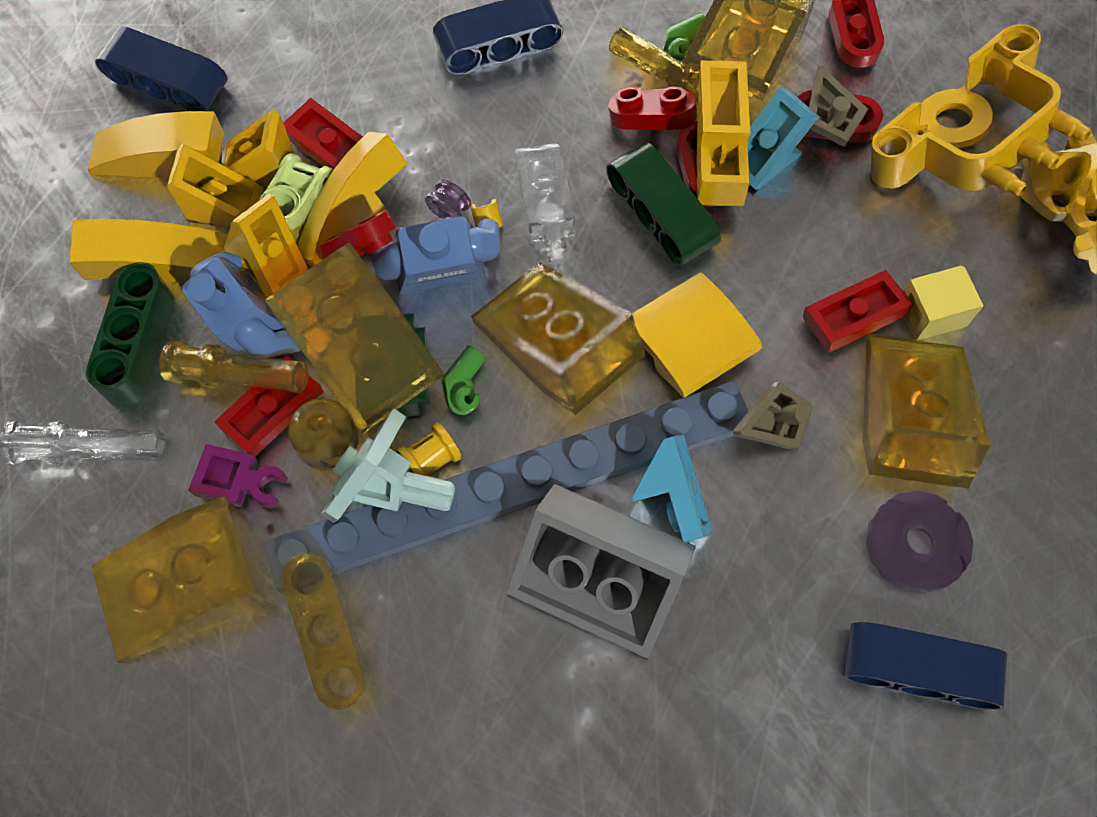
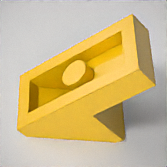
M267 194L232 221L224 249L227 253L247 259L266 297L276 301L279 300L310 274L274 195Z

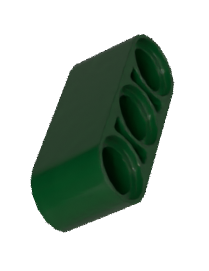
M648 142L643 143L607 164L606 173L613 189L673 264L682 267L720 243L721 235L715 220L652 144Z
M134 263L125 267L116 278L86 369L88 382L110 404L119 408H129L136 405L146 394L174 305V297L158 272L151 265L145 263ZM151 289L146 295L140 297L143 292ZM138 331L135 336L125 340L129 334ZM124 373L120 381L110 385L115 377Z

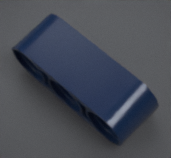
M500 0L443 17L435 24L432 32L447 71L456 75L466 74L548 50L559 43L564 33L550 0Z
M120 26L95 60L96 67L100 72L113 82L185 111H208L228 81L225 71L211 59L126 26Z
M855 622L851 623L845 678L864 685L963 706L1000 710L1004 708L1007 653L989 646L883 624Z

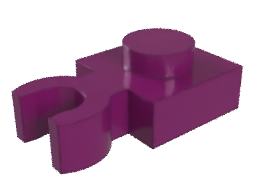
M206 444L188 491L196 497L241 508L245 496L248 494L252 495L263 507L277 508L279 500L271 494H264V487L270 481L286 483L288 477L281 469L275 466H265L256 471L258 461L253 455Z

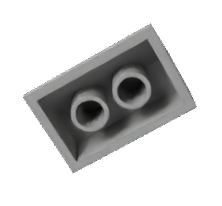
M554 484L535 510L506 594L648 659L686 574L696 546L683 542V540Z

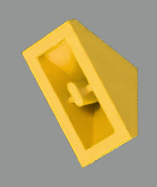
M271 109L224 144L221 164L262 187L268 188L283 158L289 153L293 154L294 152L280 113Z
M185 144L178 147L167 184L169 192L187 221L231 226L234 219L260 200L264 187Z

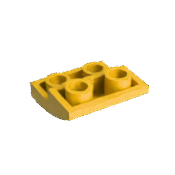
M702 272L624 318L627 332L654 358L656 371L683 398L762 349V342L745 318L723 292Z

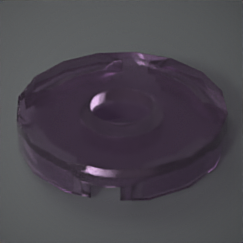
M922 491L897 494L877 509L868 524L866 545L871 562L885 580L901 590L919 594L941 591L959 579L972 560L973 538L968 522L959 511L956 513L952 507L947 505L948 501L936 494ZM909 530H921L928 535L932 544L929 554H920L910 547L907 540Z

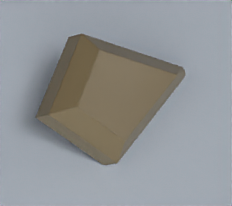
M819 66L817 68L808 107L819 118L810 129L845 147L866 115L868 108L824 67Z
M781 382L772 383L733 430V434L736 437L790 450L798 449L814 406Z

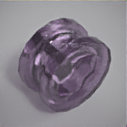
M445 179L439 180L435 185L436 192H430L425 198L428 208L441 220L462 216L461 212L468 211L472 205L471 199L462 188Z

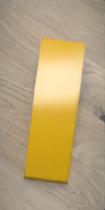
M701 60L697 123V199L702 205L744 206L749 187L748 141L750 137L747 62Z
M214 111L161 113L123 121L96 132L88 172L90 175L169 178L178 147L182 144L219 163L224 131Z
M368 132L347 152L328 177L313 203L298 243V248L306 264L318 268L324 262L316 248L318 245L386 208L375 192L408 164L387 133Z
M73 220L69 263L84 280L117 278L125 267L134 263H145L151 265L165 283L187 282L195 265L208 257L225 251L224 245L228 234L199 227L144 220Z

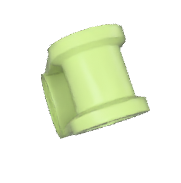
M289 153L281 161L276 175L266 191L261 195L260 200L267 194L275 196L282 214L286 215L284 218L297 244L313 203L334 169L328 166L317 168L302 162L300 156Z

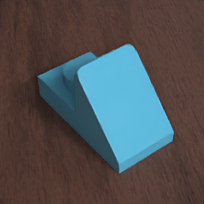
M779 87L750 126L748 141L749 184L755 190L764 186L801 155V151L796 146L819 118L816 113L787 88Z
M684 434L663 439L633 494L631 503L669 492L671 502H667L666 505L669 522L675 532H681L683 542L703 538L713 530Z

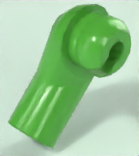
M698 13L670 27L666 31L662 53L669 64L681 66L687 62L692 54V49H690L691 41L709 32V24L706 17Z
M470 345L466 346L442 378V387L447 406L458 415L470 414L478 407L480 400L479 394L475 392L472 377L486 361V358L479 350Z

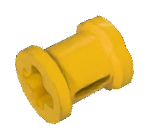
M439 422L432 426L431 433L408 448L402 445L396 449L399 455L411 462V473L428 476L449 461L456 463L462 459L456 444Z

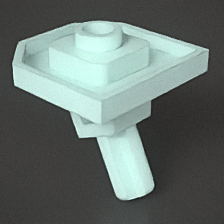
M393 408L371 439L367 437L358 451L349 446L332 470L333 473L339 476V479L332 488L331 493L333 495L321 515L334 523L339 520L352 501L393 511H398L402 501L447 511L453 503L455 487L449 481L411 473V462L389 448L406 416Z

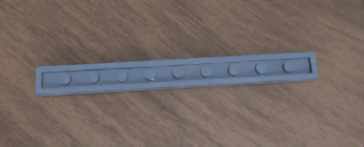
M734 380L444 479L445 481L452 482L455 487L453 503L447 511L403 501L398 511L368 505L343 514L334 523L327 519L263 541L276 589L283 593L539 504L554 484L573 492L648 466L665 438L684 434L688 450L691 451L734 436L733 430L749 411Z

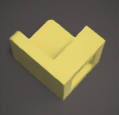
M957 266L910 279L903 290L913 303L910 314L904 318L915 341L964 328L971 323L984 307L964 266Z

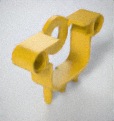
M1016 24L1003 29L968 58L966 81L963 87L936 92L922 103H912L874 135L871 147L870 175L872 180L883 188H897L909 182L923 169H926L951 186L961 190L978 191L995 185L1005 192L1021 196L1026 191L1027 185L1018 179L1017 175L1010 172L1014 166L1024 158H1027L1038 165L1042 164L1048 169L1054 168L1059 162V156L1051 152L1049 147L1042 144L1053 132V129L1079 141L1087 140L1091 134V129L1082 124L1081 120L1058 109L1061 89L1058 83L1035 69L1041 34L1032 26ZM980 84L997 87L1003 96L1035 112L1018 129L994 149L986 153L969 154L959 149L972 146L981 141L991 129L993 111L989 102L980 94L971 92ZM959 109L968 113L972 120L969 124L955 129L940 125L936 117L945 110Z

